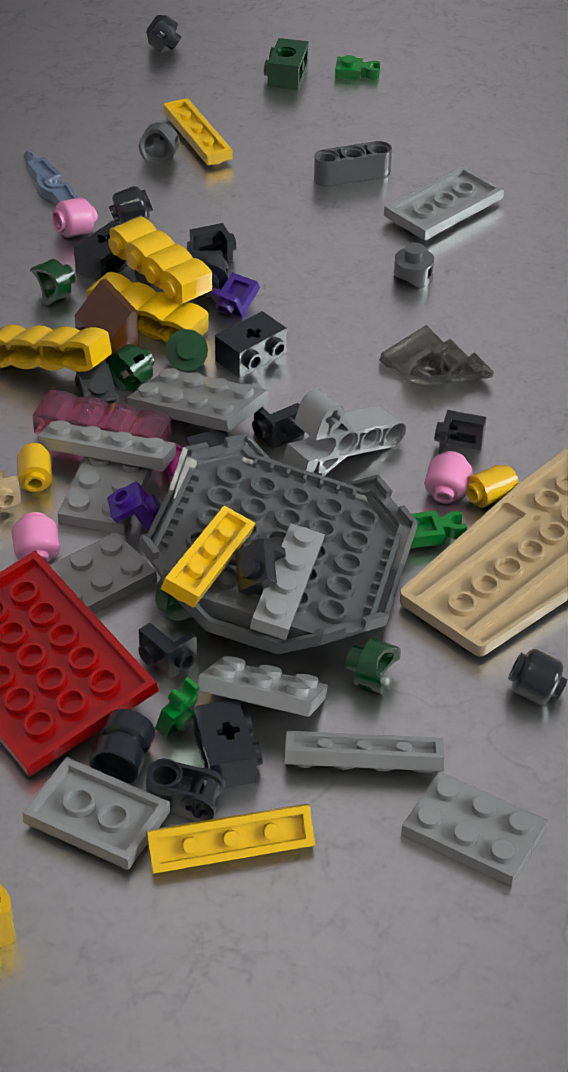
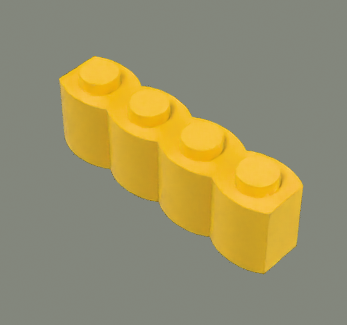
M139 216L109 229L110 239L108 244L111 252L122 260L127 261L133 270L145 275L149 283L163 289L168 298L183 304L212 291V272L203 261L193 258L183 246L174 244L165 232L156 230L148 219Z
M108 272L86 290L87 299L99 281L106 278L137 310L138 330L152 339H162L167 343L170 336L179 330H194L202 336L209 331L208 312L202 307L190 302L179 304L168 298L164 292L157 293L150 286L140 282H131L121 274Z
M10 324L0 328V368L13 365L20 369H32L39 366L46 370L56 371L66 367L72 371L86 372L112 354L108 332L96 327L80 331L68 326L52 330L41 325L26 329L19 325Z

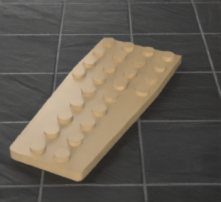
M568 447L522 480L403 586L400 591V604L474 655L484 656L567 601Z

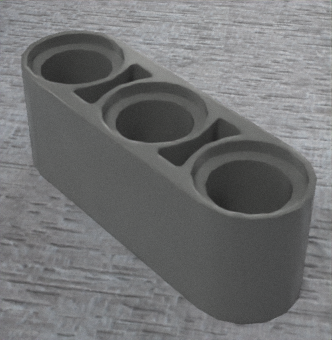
M373 141L319 150L314 155V182L320 186L328 187L387 177L391 173L392 146L384 141Z

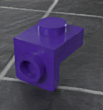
M232 272L221 290L213 288L210 294L216 304V308L226 315L233 313L243 317L258 293L260 286L257 281Z
M137 481L118 489L107 497L111 518L116 523L134 514L147 531H149L161 506L154 494L149 496Z

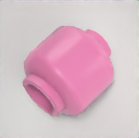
M85 198L60 201L56 205L55 210L52 211L53 226L65 238L90 234L94 223L97 221L95 207L90 205Z
M446 451L438 454L430 461L424 482L425 488L440 503L448 504L453 501H459L467 494V485L470 484L469 477L472 476V467L460 453Z
M32 512L23 515L14 524L12 540L14 553L18 560L36 550L49 563L59 554L58 527L54 520L43 513Z

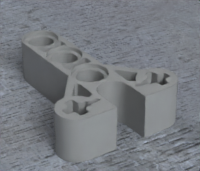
M313 389L302 398L294 421L309 437L302 441L288 443L282 463L325 476L347 456L396 446L406 433V425L382 406L344 411L342 406L323 391Z

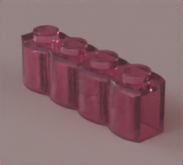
M62 390L47 391L32 415L34 433L36 435H39L52 421L62 420L72 425L83 427L96 426L101 430L110 432H128L132 436L160 438L165 442H168L172 436L171 417L155 410L139 411L127 404H108L95 397L84 396L78 398Z

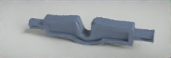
M30 150V153L28 151L25 152L24 159L28 163V172L37 182V191L41 197L53 202L55 206L60 201L79 198L69 183H61V173L45 157L38 158L32 150Z

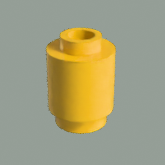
M39 443L24 445L17 455V479L19 480V486L25 491L41 492L47 489L52 482L51 456L46 448Z
M495 465L469 477L470 484L467 485V497L472 503L481 508L500 501L518 485L517 475L509 465Z

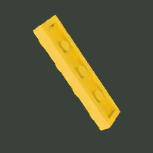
M188 98L163 103V113L207 165H217L232 159L231 147Z
M223 506L165 577L161 590L194 608L233 558L235 551L239 550L249 537L255 522Z
M307 803L146 830L151 871L153 874L315 846L310 805Z

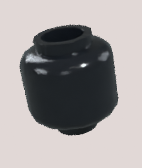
M132 186L113 194V205L108 206L114 221H121V224L139 216L149 220V212L153 211L146 190H140L137 186Z
M532 649L527 654L521 652L508 676V680L512 681V690L515 694L538 705L546 704L551 697L559 699L568 679L562 677L563 663L538 649Z

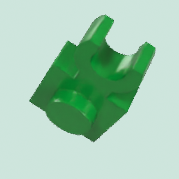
M352 55L337 57L335 67L336 79L361 80V77L372 80L379 79V61L363 62V58H356Z
M437 511L412 513L418 521V525L410 548L441 545L445 543V537L447 536L452 539L460 537L467 530V524H462V512L452 511L444 517H439Z
M188 676L184 679L183 685L178 691L174 688L168 696L169 703L161 709L155 730L165 738L170 736L176 729L183 731L193 721V706H195L199 697L197 693L200 687Z

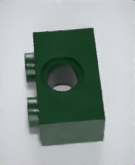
M278 38L275 47L270 49L269 60H265L264 76H268V86L299 89L308 66L309 41Z

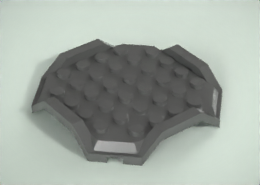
M248 433L226 437L224 444L210 448L206 442L183 447L169 490L148 533L140 535L139 547L164 582L165 577L223 506L255 522L251 534L239 549L249 545L255 539L262 538L282 546L291 523L325 534L320 552L286 640L250 629L252 617L263 590L249 596L238 591L235 555L194 608L177 600L207 632L275 654H282L323 645L386 626L418 521L405 505L398 507L391 499L392 490L380 475L343 483L271 460Z

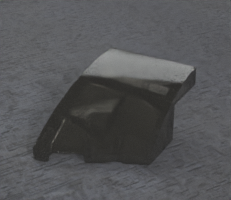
M427 325L382 352L379 359L382 364L401 378L420 385L487 379L493 377L494 371L475 352L467 356L451 339L443 342Z

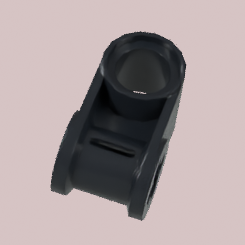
M165 758L155 760L148 766L146 792L169 801L170 813L187 817L196 822L213 819L216 812L214 803L217 796L223 793L226 785L225 779L221 774L209 768H199ZM204 780H207L206 786H204Z

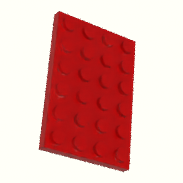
M36 550L0 572V742L30 777L100 731L112 711L118 709L131 710L159 692L157 682Z

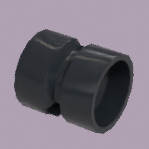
M118 709L112 711L107 717L102 728V735L97 740L89 757L90 767L125 783H133L140 773L145 754L150 749L155 737V728L152 722L144 715L133 710Z

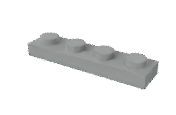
M62 420L52 421L38 435V443L48 450L164 471L176 456V443L165 442L155 437L143 438L132 436L128 432L116 433L105 431L96 426L83 427L72 425Z
M290 524L281 546L285 548L286 557L275 561L277 583L263 590L252 617L250 629L286 640L320 552L325 534L306 527Z
M286 731L285 764H294L301 768H309L314 765L334 766L342 770L360 767L374 768L378 771H391L393 769L413 770L418 773L444 771L443 738Z

